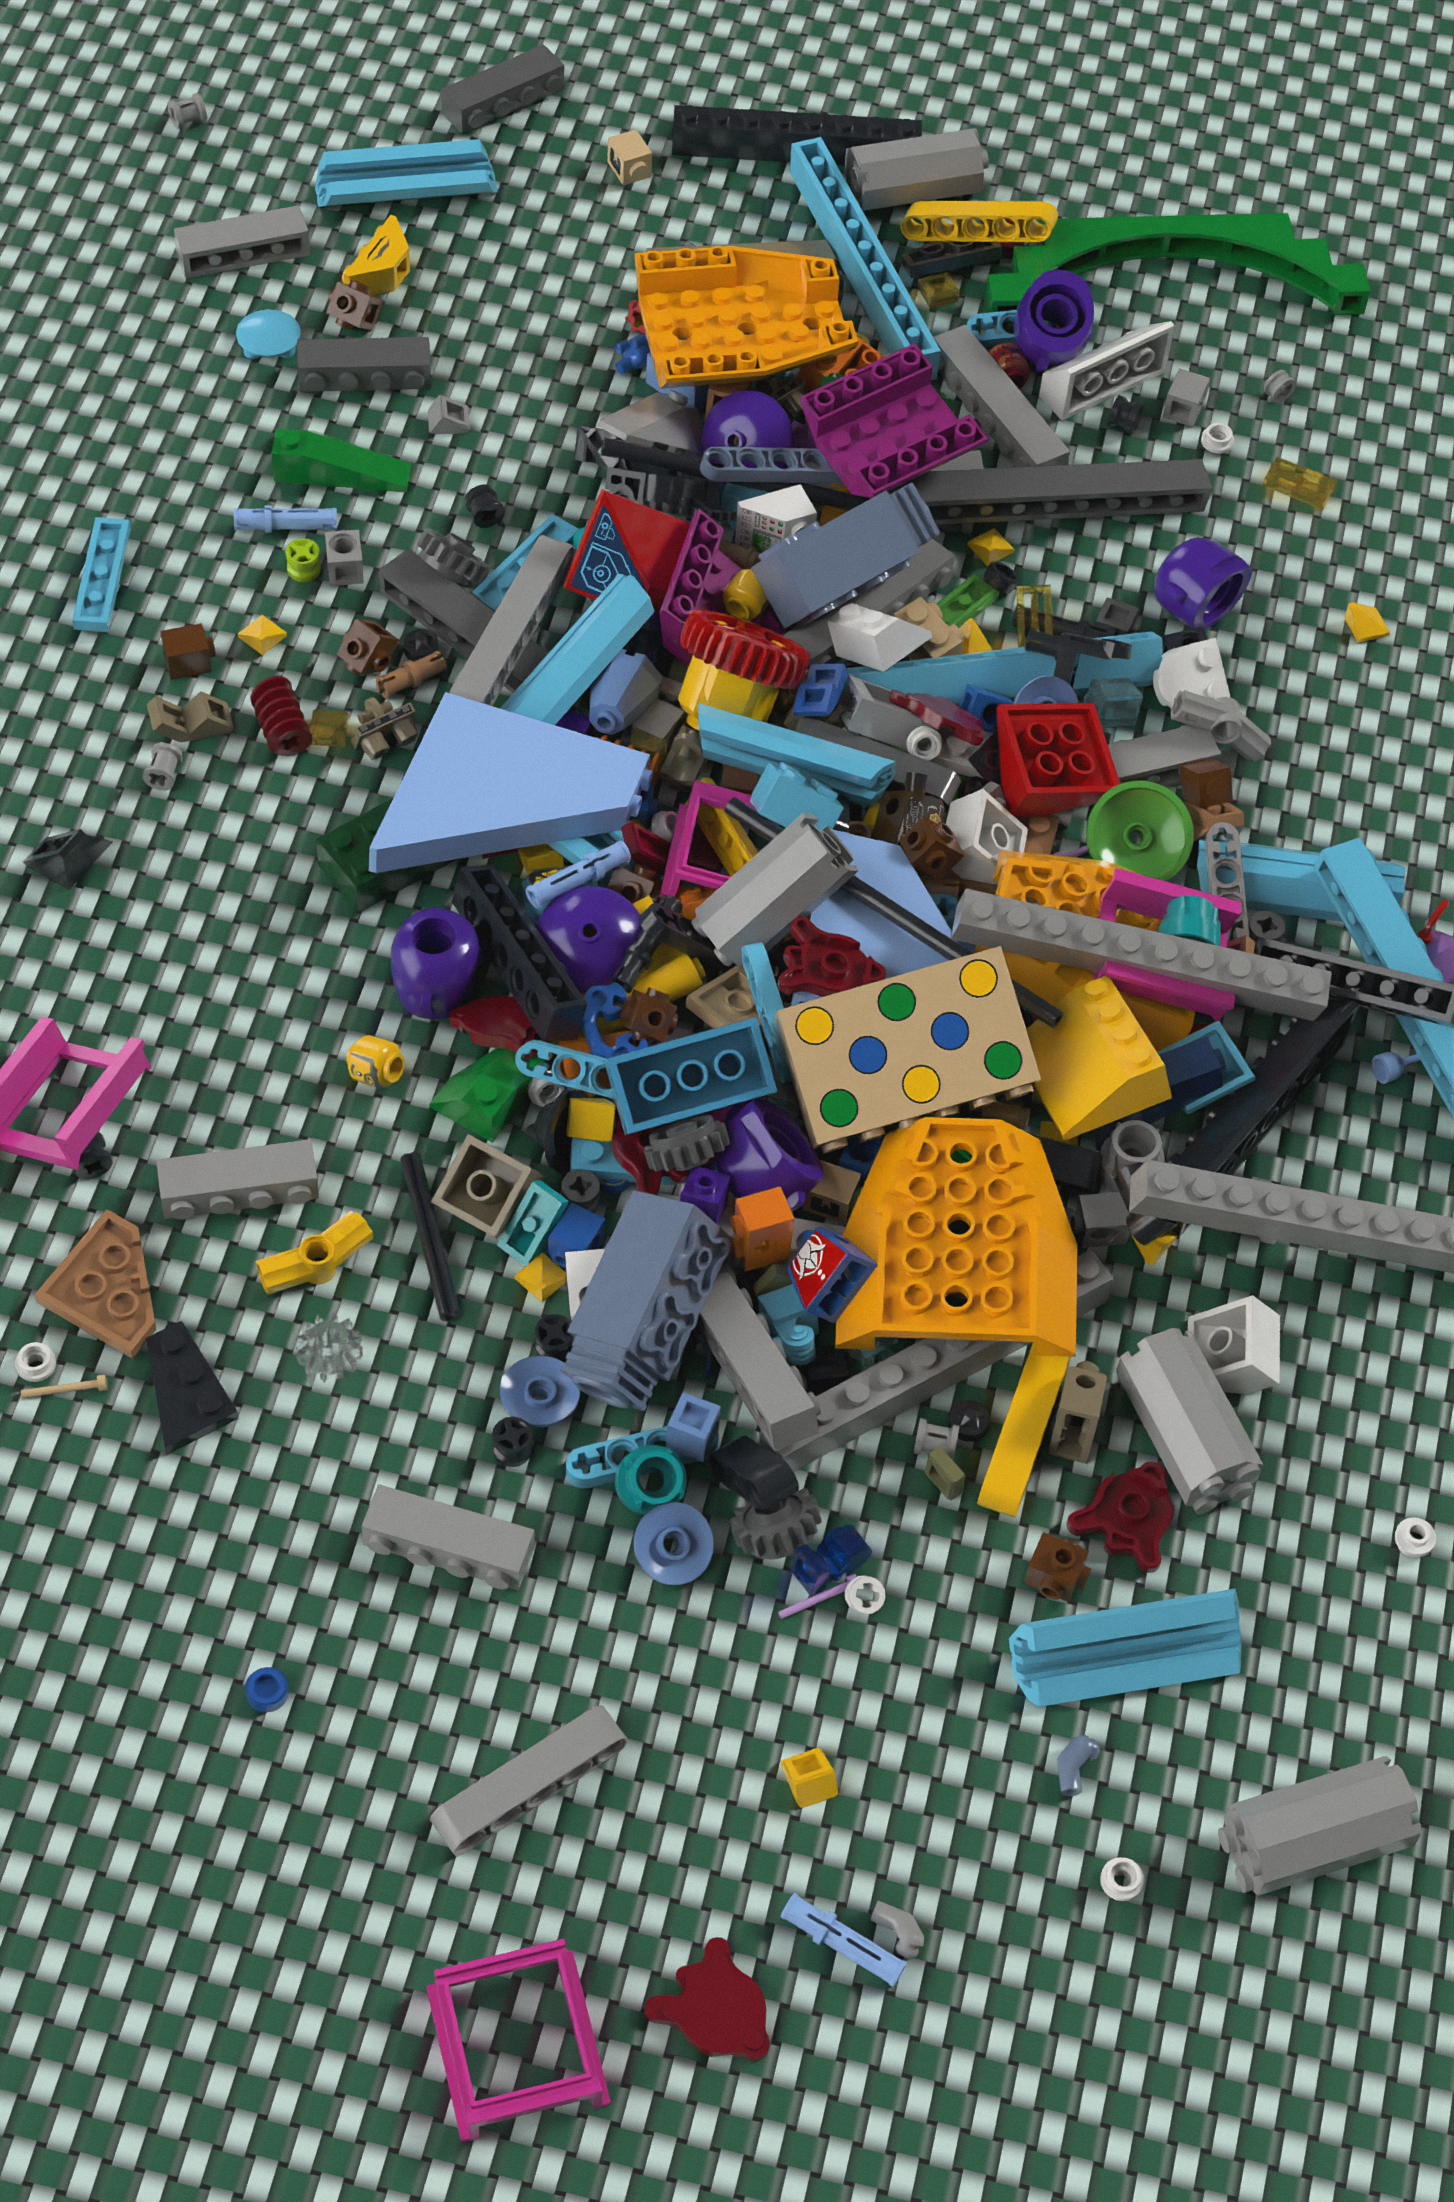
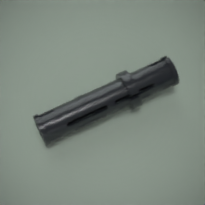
M664 895L659 902L660 905L678 914L683 910L682 903L673 896L669 895L667 897V895ZM642 929L634 944L628 946L625 950L624 960L612 976L611 984L614 982L618 983L627 993H631L644 970H648L653 964L652 957L661 942L652 938Z

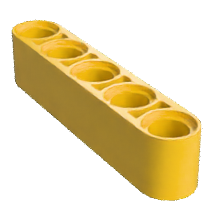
M917 201L908 209L900 228L902 234L912 241L1042 242L1050 236L1058 220V212L1054 205L1044 201ZM913 218L921 220L923 224H918ZM943 218L951 220L953 224H948ZM974 218L980 219L984 224L977 223ZM1005 218L1012 220L1015 225L1007 223ZM1035 219L1043 220L1046 225L1039 224Z
M1036 1342L1032 1343L977 1501L979 1506L1014 1518L1019 1510L1071 1358L1068 1356L1035 1355Z

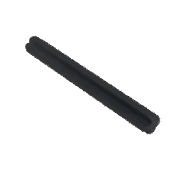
M413 1151L402 1155L400 1160L439 1317L442 1321L448 1322L459 1318L461 1313L434 1206L431 1203L432 1198L421 1154Z

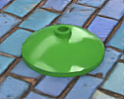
M1130 781L1113 787L1096 802L1087 821L1086 843L1093 860L1109 861L1144 876L1162 881H1168L1183 868L1193 846V824L1186 806L1174 792L1150 781ZM1131 832H1138L1140 834L1141 842L1139 844L1131 842Z

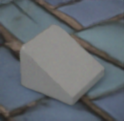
M439 395L428 409L429 432L432 434L468 433L470 431L468 405Z

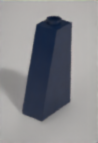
M1208 1037L1158 1054L1165 1064L1172 1098L1088 1131L1096 1150H1101L1102 1145L1110 1137L1111 1132L1115 1130L1118 1122L1122 1124L1126 1121L1139 1120L1152 1124L1223 1087L1222 1071L1227 1068L1220 1049L1213 1050Z

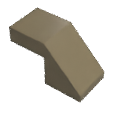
M202 691L183 708L156 696L147 704L153 731L180 743L229 734L234 730L228 703Z

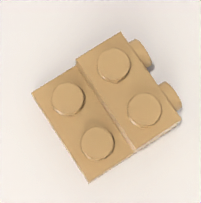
M920 596L893 614V617L927 629L932 633V638L909 653L910 661L963 654L964 637L962 632L955 624L948 626L942 620V611L934 601L927 604Z
M735 966L687 996L685 1007L713 1029L757 1017L763 1042L766 1040L743 967ZM784 1003V1007H790V1003Z

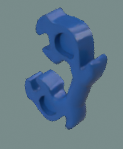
M614 982L609 986L591 987L587 990L584 998L587 1002V1007L581 1029L590 1047V1054L607 1059L649 1047L645 1039H641L639 1046L634 1047L632 1033L618 1036L614 1047L606 1045L596 1025L598 1017H603L607 1022L621 1018V1006H614L616 1002L624 1004L627 995L624 988L618 983ZM601 1068L598 1072L603 1073V1068Z

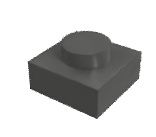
M1107 597L1096 619L1095 626L1109 630L1111 627L1118 628L1117 635L1129 634L1137 618L1139 608Z

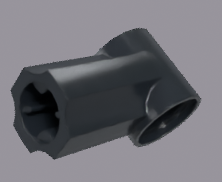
M1141 1162L1126 1165L1116 1172L1117 1175L1114 1178L1128 1212L1131 1175L1144 1164ZM1130 1212L1126 1217L1129 1231L1142 1245H1148L1178 1224V1221Z

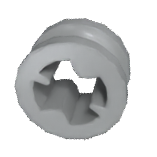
M1278 370L1267 379L1263 390L1267 395H1271V399L1275 403H1281L1294 392L1296 381L1289 377L1285 370Z

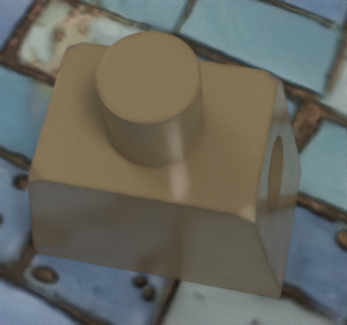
M1082 1361L1076 1367L1071 1366L1067 1369L1048 1449L1049 1455L1087 1464L1107 1381V1376L1099 1373L1098 1366L1092 1362ZM1070 1416L1083 1417V1424L1081 1426L1071 1425L1069 1423Z

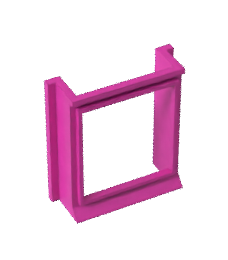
M695 780L688 804H680L678 808L659 898H662L664 895L675 897L680 880L719 889L731 878L686 865L699 803L725 810L728 802L733 797H736L756 810L750 802L752 795Z
M1116 868L1113 872L1112 880L1101 895L1099 919L1115 922L1116 908L1163 920L1164 915L1167 914V906L1173 899L1182 895L1199 896L1207 899L1215 908H1218V920L1221 923L1220 946L1227 948L1228 931L1241 915V902ZM1108 960L1099 972L1094 971L1093 980L1103 976L1109 977L1118 991L1211 1015L1215 1021L1220 1020L1227 1010H1232L1235 1004V994Z
M42 1016L0 1069V1150L78 1170L81 1153L143 1071L150 1070L151 1065L143 1051L144 1041L130 1037L118 1054L67 1043L54 1019ZM61 1059L106 1069L55 1135V1140L8 1129Z
M564 1939L434 1970L435 1984L427 1985L426 1989L461 2143L479 2139V2126L586 2099H591L593 2110L611 2105L573 1950H566ZM556 1961L584 2074L475 2101L449 1987Z

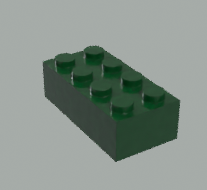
M393 798L316 839L319 867L357 913L364 911L457 860L453 859L379 873L369 871V848Z

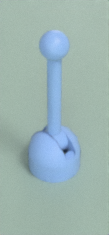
M1385 1052L1373 1057L1372 1070L1377 1080L1382 1084H1386L1400 1078L1405 1065L1420 1061L1418 1054L1401 1058L1400 1055L1394 1052Z

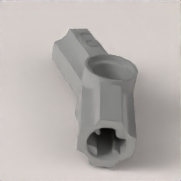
M1186 690L1179 691L1174 698L1171 719L1210 732L1214 741L1230 745L1247 761H1258L1265 756L1267 749L1271 746L1270 737L1240 712L1239 703L1233 698L1220 697L1213 700Z

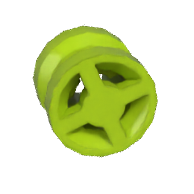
M305 538L293 540L287 545L285 555L288 575L298 582H309L316 579L321 573L320 549L314 541Z

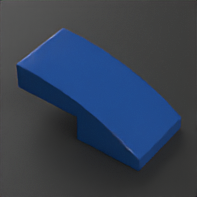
M844 664L810 665L806 683L799 685L793 709L794 716H829L835 708L844 688L848 674Z

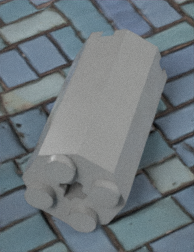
M973 128L847 148L844 169L845 176L851 177L852 185L849 188L862 211L910 204L917 201H930L983 193L985 191L984 169L988 168L989 159L987 151L985 149L981 150L977 129Z
M802 813L695 909L696 917L691 921L693 927L700 935L705 938L708 937L716 947L714 953L724 965L730 966L732 963H735L738 967H744L741 948L745 945L762 942L766 952L769 951L790 932L793 919L799 916L807 917L858 872L856 865H849L854 861L853 856L838 836L828 826L823 830L815 826L820 819L814 814Z
M1171 1328L1142 1339L1137 1343L1140 1351L1134 1356H1131L1129 1351L1120 1356L1116 1374L1185 1505L1193 1507L1196 1514H1204L1214 1509L1218 1503L1229 1499L1240 1501L1251 1495L1254 1491L1251 1484L1258 1480L1263 1463L1192 1332L1185 1331L1183 1336L1180 1329Z
M1383 1756L1230 1804L1224 1816L1225 1827L1218 1829V1835L1222 1848L1226 1853H1231L1237 1866L1235 1868V1876L1243 1893L1253 1891L1259 1896L1415 1846L1422 1834L1421 1824L1419 1822L1412 1825L1411 1813L1418 1811L1417 1800L1402 1768L1398 1765L1388 1767L1391 1759Z

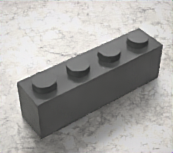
M544 44L442 88V114L461 134L467 133L564 90V64Z
M429 337L297 339L300 392L431 389Z

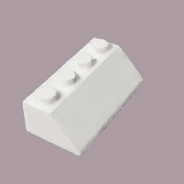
M1171 321L1146 325L1135 331H1130L1109 343H1104L1098 348L1079 355L1077 358L1048 369L1042 376L1039 397L1063 421L1165 373L1175 325Z

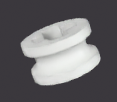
M866 1575L851 1579L845 1589V1600L848 1606L864 1614H872L878 1611L886 1598L882 1583ZM864 1583H868V1589L874 1591L873 1600H867L866 1606H862V1600L856 1598L857 1589H863Z

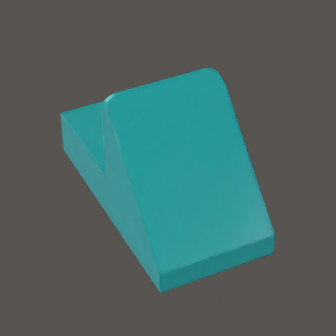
M541 1180L532 1181L497 1246L522 1265L527 1266L539 1254L544 1253L548 1249V1237L557 1225L569 1201Z

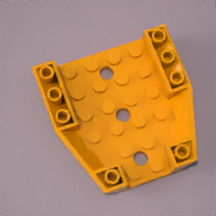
M713 246L697 249L682 248L670 251L635 253L639 307L660 389L759 381L810 363H816L850 352L858 346L859 341L853 322L844 321L838 303L839 276L833 259L736 246Z
M1001 849L993 881L998 882L997 896L1027 902L1025 897H1031L1041 906L1099 919L1101 895L1112 880L1114 870L1118 868L1133 873L1137 872L1109 861ZM1116 908V923L1157 932L1159 925L1163 922L1160 919ZM976 945L974 953H978L991 948ZM1003 951L1010 977L1053 1006L1073 988L1093 980L1094 971ZM1119 991L1156 1052L1188 1036L1196 1011Z
M924 1117L915 1121L910 1127L901 1130L899 1128L886 1134L842 1235L874 1260L877 1267L837 1319L835 1348L875 1350L876 1337L1036 1342L1035 1355L1076 1357L1078 1246L1040 1139L1002 1119ZM957 1150H966L972 1155V1159L967 1163L960 1164L954 1162L950 1156ZM962 1220L969 1224L970 1229L966 1233L958 1235L952 1233L948 1226L953 1221ZM960 1292L967 1297L968 1301L961 1307H953L945 1301V1298L950 1293Z

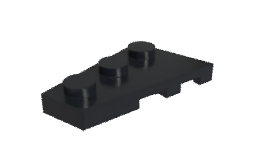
M932 242L901 254L902 264L910 278L926 279L934 273L943 271L957 272L962 267L971 265H989L993 260L1002 259V247L998 242H948L945 244Z
M182 1320L146 1338L166 1455L239 1419L235 1406Z

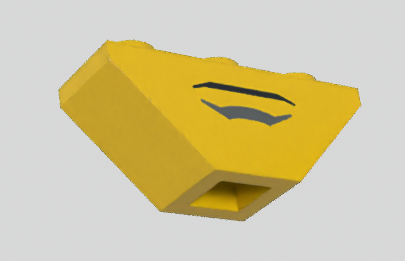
M390 215L383 225L377 227L373 238L367 245L362 246L355 261L345 268L342 275L343 283L350 284L351 280L358 281L369 286L368 293L372 295L393 292L398 288L410 272V256L408 243L396 216Z

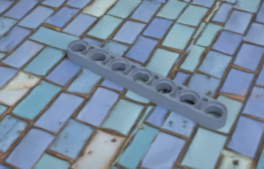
M710 447L704 452L700 463L701 473L712 481L844 484L819 449ZM709 460H718L725 467L716 468L709 463ZM741 461H751L757 466V468H747L741 463ZM782 461L789 466V469H780L773 462ZM806 462L817 463L821 469H811L806 465Z

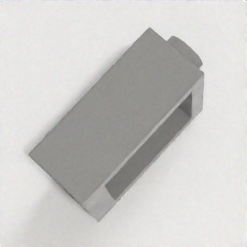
M848 675L838 700L844 706L840 716L847 729L908 751L906 741L909 734L917 727L930 725L913 713L889 702L892 690ZM929 738L921 739L918 742V746H926L929 743Z

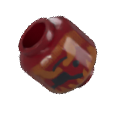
M1003 343L994 346L988 353L1017 388H1022L1031 372L1030 365L1021 349L1013 343Z

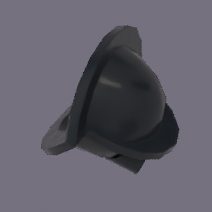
M573 1088L563 1090L555 1101L546 1104L539 1111L535 1123L530 1124L526 1129L527 1137L538 1142L545 1151V1158L549 1167L557 1172H570L572 1137L566 1136L569 1099L590 1098L587 1094Z

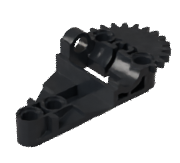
M578 426L574 459L608 467L605 489L610 490L609 492L665 513L694 516L695 511L700 509L711 519L735 521L736 512L719 508L722 483L682 476V473L678 471L601 454L604 437L620 441L624 440L604 429Z

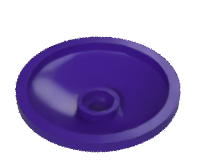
M738 391L722 398L707 416L702 432L703 455L706 449L710 447H735L734 438L736 436L739 438V445L737 447L793 448L794 443L792 426L785 410L772 397L757 391ZM709 460V461H711V462H716V463L722 464V463H721L720 461H718V460ZM741 461L747 468H757L751 461ZM782 461L773 462L780 469H787L788 467ZM718 481L719 483H722L723 486H726L727 484L726 482Z
M598 886L574 888L555 898L544 909L536 926L580 994H586L587 990L594 986L611 985L612 976L624 960L625 950L628 946L634 944L643 929L639 922L640 914L629 900L611 889ZM587 928H593L597 931V934L592 938H588L583 935V932Z

